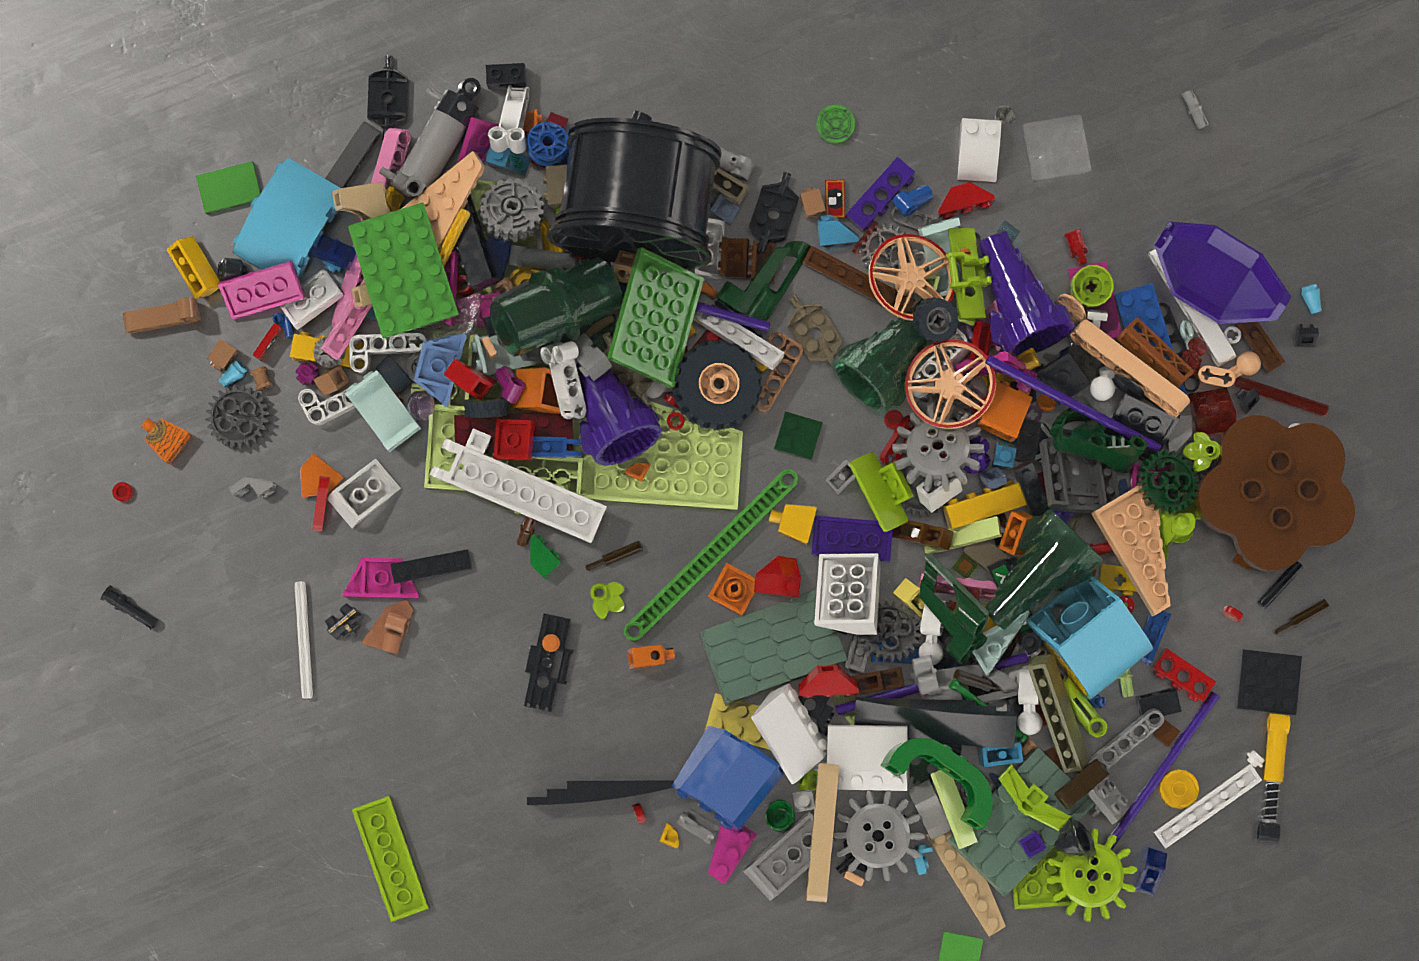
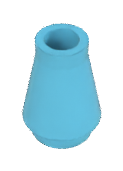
M1317 284L1302 287L1301 295L1310 313L1322 311L1320 288L1317 287Z
M239 360L231 362L219 379V382L224 387H229L246 376L245 373L248 370Z

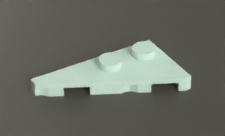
M1028 608L983 633L987 637V641L981 648L974 650L973 655L986 676L991 673L1030 615Z

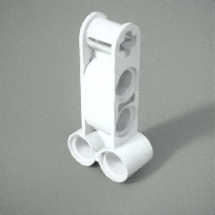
M508 86L499 126L491 128L488 132L490 145L494 152H503L510 148L513 153L519 154L527 149L526 137L522 129L530 99L529 86L525 88Z
M569 341L566 343L557 342L542 347L540 351L541 358L544 363L549 364L561 415L565 419H572L573 417L576 419L583 418L586 414V405L575 363V358L579 354L577 345L573 341Z

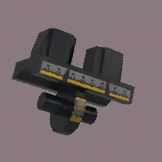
M346 603L340 608V612L344 615L337 620L333 615L325 620L328 633L337 640L340 636L345 638L349 634L353 637L357 636L354 630L359 627L357 622L363 616L356 608H352Z

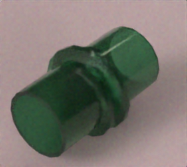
M595 257L565 271L553 267L545 271L533 273L528 281V287L491 303L490 318L500 343L509 354L516 357L549 342L554 344L561 339H564L566 342L578 341L580 328L619 312L623 303L620 285L611 267L603 259Z

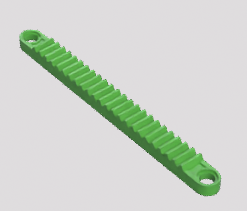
M790 469L782 471L625 626L624 633L627 639L630 641L640 640L797 485L798 476L796 472ZM791 474L794 477V482L791 485L784 484L782 480L784 475ZM634 625L640 629V633L636 637L630 636L628 632L629 628Z

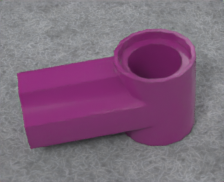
M503 366L495 372L496 379L503 389L501 396L511 403H516L526 384L521 379L515 377L510 367Z

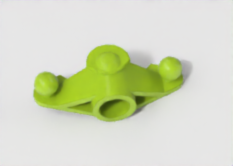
M1195 498L1193 499L1194 503L1188 505L1187 509H1182L1179 513L1169 514L1168 510L1165 513H1161V508H1159L1161 523L1159 530L1160 538L1163 540L1162 550L1165 560L1169 558V545L1172 542L1185 543L1193 536L1196 520L1201 519L1196 508Z

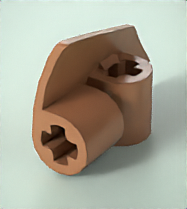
M406 599L387 606L363 639L362 644L398 654L403 634L405 635L409 628L414 611L408 600Z

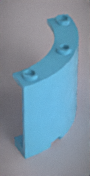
M287 157L283 163H278L274 175L260 196H256L252 201L251 207L253 208L240 234L233 241L235 246L232 253L261 270L292 261L300 280L310 259L307 256L312 246L316 247L324 233L322 229L326 222H331L338 213L335 210L332 191L340 189V187Z

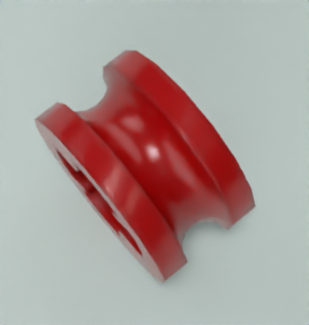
M679 412L669 414L667 417L668 427L675 431L683 428L685 422L683 415ZM674 416H678L681 424L673 426V422L670 421L671 418L675 419Z

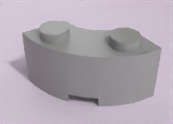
M929 780L908 789V793L931 840L951 831L945 811L939 802L935 786L932 787Z

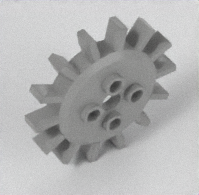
M930 405L927 409V415L933 419L935 410ZM952 406L944 422L946 423L956 422L951 419L953 416ZM911 413L910 419L915 426L914 429L909 431L900 426L897 428L898 435L906 438L907 443L893 444V452L907 453V457L895 463L897 470L912 466L913 470L907 476L909 484H912L921 475L926 477L924 481L925 491H930L933 480H942V487L945 492H948L950 489L948 478L956 475L961 483L964 485L968 483L966 474L962 471L965 466L979 471L980 463L971 459L970 453H984V444H970L969 440L981 435L980 427L965 431L964 427L955 429L938 428L924 421L921 422L916 414ZM965 413L957 422L969 418V414ZM933 431L936 432L934 435H930V434H929L930 432H933ZM949 437H953V438H954L953 441H948L947 439H948ZM941 442L944 446L940 450H935L933 445ZM923 448H928L927 452H922L921 450ZM942 454L947 455L945 458L940 457Z
M867 790L866 798L868 805L862 808L855 799L850 798L848 800L849 804L856 813L852 818L844 813H838L836 816L840 821L848 824L847 831L833 832V838H845L848 844L847 847L839 849L836 855L837 857H843L847 853H852L855 860L849 865L848 871L850 873L855 871L860 863L866 865L865 879L867 881H870L873 877L874 868H882L884 879L890 881L891 873L889 866L897 864L900 871L907 873V865L901 860L905 853L913 858L920 857V853L910 848L909 843L911 839H924V834L921 832L911 833L909 825L917 822L921 817L919 814H914L905 819L901 812L907 807L909 801L905 798L897 808L890 806L889 801L892 796L889 790L884 794L883 803H875L872 791ZM885 821L891 823L889 829L884 828L883 823ZM865 823L871 825L869 831L864 830L863 825ZM881 830L884 833V839L879 842L875 841L872 837L874 831ZM891 841L893 847L891 849L886 848V842ZM871 843L873 849L871 851L866 850V844Z

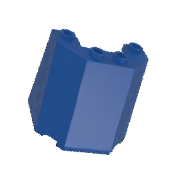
M708 726L671 787L677 790L676 794L685 800L687 797L694 799L700 803L699 807L708 813L710 811L715 813L714 818L722 822L721 825L730 831L732 828L740 830L783 776L784 771L779 768L780 765L747 741H741L724 729Z

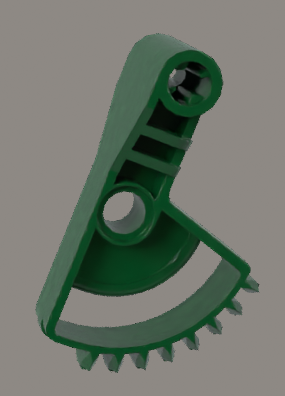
M1071 408L1064 410L1056 417L1049 433L1054 438L1053 446L1055 449L1100 460L1114 471L1122 473L1131 471L1147 447L1145 439L1141 436L1135 435L1130 440H1126L1124 436H1119L1118 438L1115 435L1105 434L1100 423ZM1075 421L1086 422V424L1076 427L1070 437L1063 435V426L1065 424Z

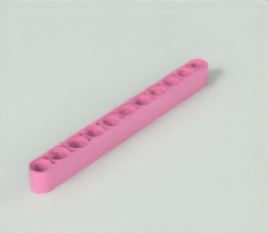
M389 128L386 131L371 184L382 182L386 191L389 186L393 187L390 185L391 180L381 175L379 171L382 167H385L396 174L401 169L411 140L408 130ZM354 245L341 287L344 296L337 301L332 319L333 328L353 297L351 288L359 286L364 279Z

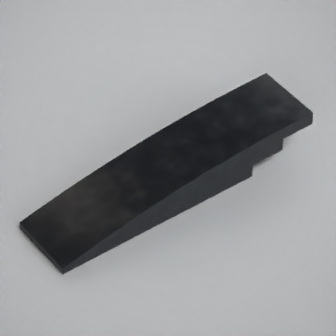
M856 697L854 725L908 726V740L928 738L943 744L1014 748L1017 711H996V706H978L975 700Z
M675 780L567 781V789H547V797H527V805L584 803L642 795L673 788L671 786Z

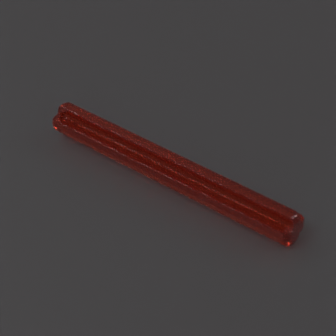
M1241 376L1236 378L1234 382L1235 387L1247 391L1253 389L1260 395L1323 416L1329 410V406Z

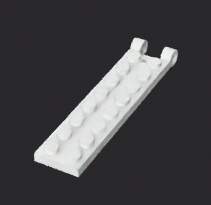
M444 440L441 448L457 454L450 472L433 466L430 476L592 543L607 506L451 440ZM463 464L464 468L460 470L458 466Z

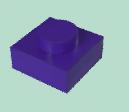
M1037 831L1018 841L1028 858L1046 849Z

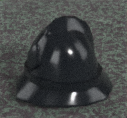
M1075 821L1072 826L1062 831L1054 844L1058 851L1067 855H1084L1093 858L1096 853L1094 841L1089 831L1079 821Z

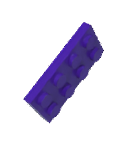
M815 515L811 555L878 553L880 561L890 562L893 529L884 532L878 521Z

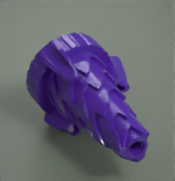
M1004 230L1001 233L981 240L979 242L983 257L989 256L987 267L990 273L988 276L992 278V289L999 313L995 311L989 313L993 343L1002 347L1004 352H1008L1016 357L1030 348H1033L1036 353L1043 351L1069 335L1075 325L1066 306L1058 305L1046 293L1042 283L1035 278L1029 265L1025 264L1019 249L1014 248L1007 231Z
M577 364L576 368L586 405L585 417L588 421L580 422L583 452L592 455L597 464L608 466L628 461L652 447L662 434L658 415L638 398L633 399L626 385L621 384L619 378L615 373H612L611 369H608L593 381L589 375L585 377L578 369L580 366Z

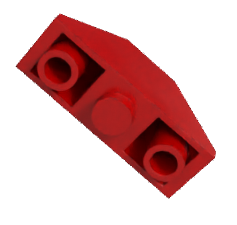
M971 182L951 187L937 212V217L949 219L954 217V213L962 212V214L972 212L975 207L980 206L981 209L992 206L991 203L995 201V196Z
M456 358L444 372L448 379L480 400L486 398L497 383L496 380Z
M817 665L798 684L799 696L805 698H812L815 695L832 697L835 694L851 696L854 693H859L858 682L838 665Z

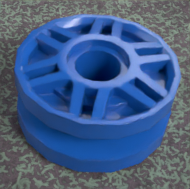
M542 122L537 124L530 130L527 137V153L536 164L542 166L559 164L566 157L568 151V135L556 123ZM549 142L552 145L545 146L544 143Z

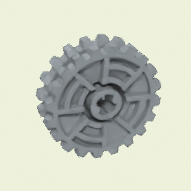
M507 178L505 182L498 180L497 185L491 184L489 191L485 190V198H481L480 219H483V227H488L487 232L489 234L494 233V238L499 239L502 237L505 242H508L509 239L517 242L520 238L524 241L527 239V235L533 236L535 234L534 230L540 229V222H543L544 202L541 201V193L537 194V188L535 186L530 187L528 181L522 183L519 178L516 181Z

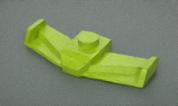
M1012 764L998 778L1018 806V810L1025 816H1030L1057 831H1060L1072 817L1046 804L1045 801L1049 796L1035 784L1028 788Z

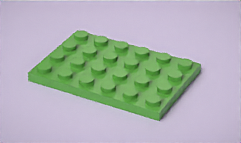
M423 202L348 226L383 339L459 315Z
M638 248L607 359L669 388L675 387V375L679 373L677 367L682 362L704 278L644 248Z

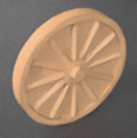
M1062 294L1057 298L1056 303L1066 306L1074 325H1079L1082 320H1086V312L1076 298L1068 294Z

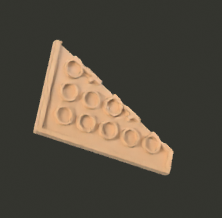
M474 151L403 207L406 208L424 203L438 250H440L460 209L465 208L472 188L475 189L479 177L482 176L485 170V166Z
M1138 485L1091 514L1151 616H1155L1171 606L1168 595V582H1166L1164 571L1166 564L1162 550L1163 540L1160 538L1159 530L1161 525L1159 509L1154 510V504L1147 505L1149 502L1148 498L1142 499L1145 493L1139 492L1142 486Z

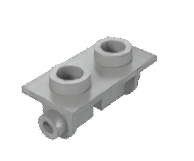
M687 806L676 822L708 844H710L720 828Z

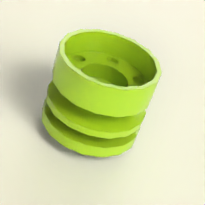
M1088 265L1081 268L1073 276L1070 283L1071 295L1085 308H1096L1104 304L1111 297L1114 290V281L1111 274L1105 268L1098 265ZM1089 282L1096 286L1093 292L1086 289Z

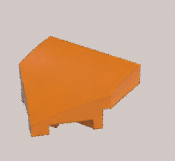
M313 453L300 468L302 498L317 496L320 476L330 477L327 495L332 493L343 481L344 477Z

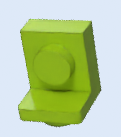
M810 770L798 780V790L816 792L818 771Z

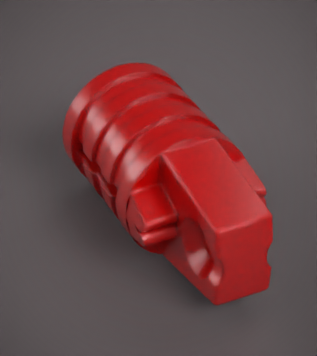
M1081 229L1064 234L1071 257H1076L1079 266L1086 264L1085 253L1088 250L1084 243Z

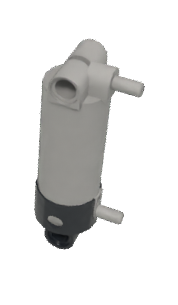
M467 78L459 83L457 93L446 89L444 94L432 87L427 89L426 93L437 99L438 103L416 144L396 174L385 167H382L379 171L381 175L391 180L390 185L398 189L404 197L420 195L423 190L439 178L467 130L470 118H475L479 111V108L472 103L473 98L481 90V85L477 79ZM467 83L473 85L474 90L472 93L466 91L465 86ZM409 184L413 186L412 193L408 189Z

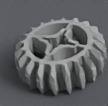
M882 223V229H879L877 224L874 225L875 232L872 229H868L867 232L870 236L863 234L862 238L866 242L860 241L859 244L865 247L859 249V253L865 254L861 256V261L868 260L864 266H869L873 254L878 249L876 248L872 252L869 251V245L875 237L878 238L880 246L886 241L883 235L894 237L906 234V232L904 231L899 234V226L895 231L892 230L893 224H890L889 229H886L885 223ZM902 242L905 251L906 258H908L904 242ZM897 243L889 246L891 249L888 250V255L883 251L879 256L883 257L888 264L876 262L875 267H897L901 269L899 258L895 262L892 259V251L898 248Z

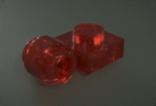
M1192 338L1188 342L1189 350H1185L1181 358L1195 371L1190 377H1196L1202 362L1198 355L1202 356L1207 351L1206 343L1200 338Z

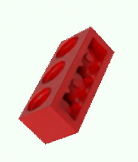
M1168 648L1163 649L1151 667L1155 671L1154 675L1162 680L1166 678L1171 681L1170 685L1178 691L1184 690L1188 693L1187 697L1194 702L1198 700L1204 701L1216 683L1211 677ZM1163 660H1168L1171 664L1168 671L1163 670L1161 667ZM1180 671H1184L1187 674L1185 682H1181L1178 679ZM1197 682L1202 683L1204 686L1201 693H1197L1194 689Z

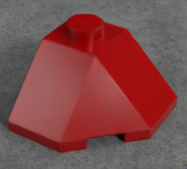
M774 557L770 563L756 572L754 592L784 597H799L801 575L796 558Z

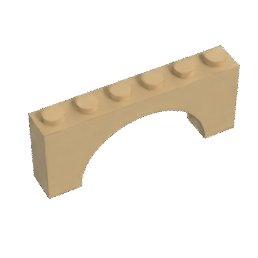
M382 182L340 188L332 191L336 211L353 213L363 221L390 213L386 203V189L383 187ZM365 282L360 286L351 288L355 308L372 305Z

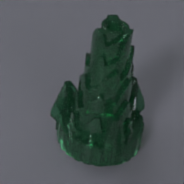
M921 298L913 308L904 313L913 315L916 310L915 308L919 306L921 301L925 300ZM898 318L896 321L891 320L880 333L876 331L869 339L865 338L842 348L831 363L832 369L843 387L861 404L875 412H887L892 406H900L906 398V371L916 355L926 347L927 340L917 334L912 321Z
M1051 508L1042 516H1033L1029 520L1018 544L1021 550L1026 551L1015 561L1017 565L1005 576L1003 584L993 593L995 596L985 606L990 612L988 616L1005 631L1021 614L1028 611L1037 602L1040 604L1053 590L1057 592L1060 587L1065 590L1091 578L1094 569L1103 559Z

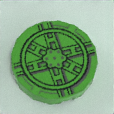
M834 104L827 106L820 112L817 117L816 127L818 134L825 141L839 144L850 138L854 132L855 120L849 109L842 105Z

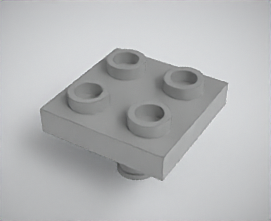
M1108 777L1087 793L1095 803L1089 810V813L1095 810L1091 816L1097 817L1100 813H1103L1112 825L1131 806L1126 796L1120 793L1115 783Z

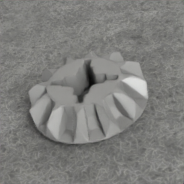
M322 337L315 343L313 350L315 360L323 367L331 368L339 365L344 359L345 350L337 360L332 359L328 355H322L325 351L321 347L327 337Z

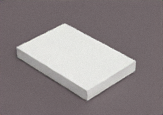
M325 268L301 284L305 294L304 299L280 305L296 330L344 296Z

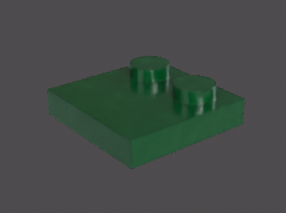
M785 411L774 449L812 460L823 422Z

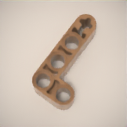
M194 297L178 299L177 303L122 313L126 333L143 332L201 320L198 301Z
M780 332L772 333L768 339V343L773 345L771 342L773 338L779 337L782 339V345L776 348L784 352V358L771 371L762 386V393L756 406L762 412L769 411L803 354V348L798 342ZM796 347L800 353L798 356L793 357L789 354L788 350ZM781 364H787L790 370L787 373H781L778 367ZM775 380L779 383L780 387L777 390H771L768 384ZM766 390L771 394L767 401L769 405L761 406L760 399L763 400L766 397L767 393L764 392Z

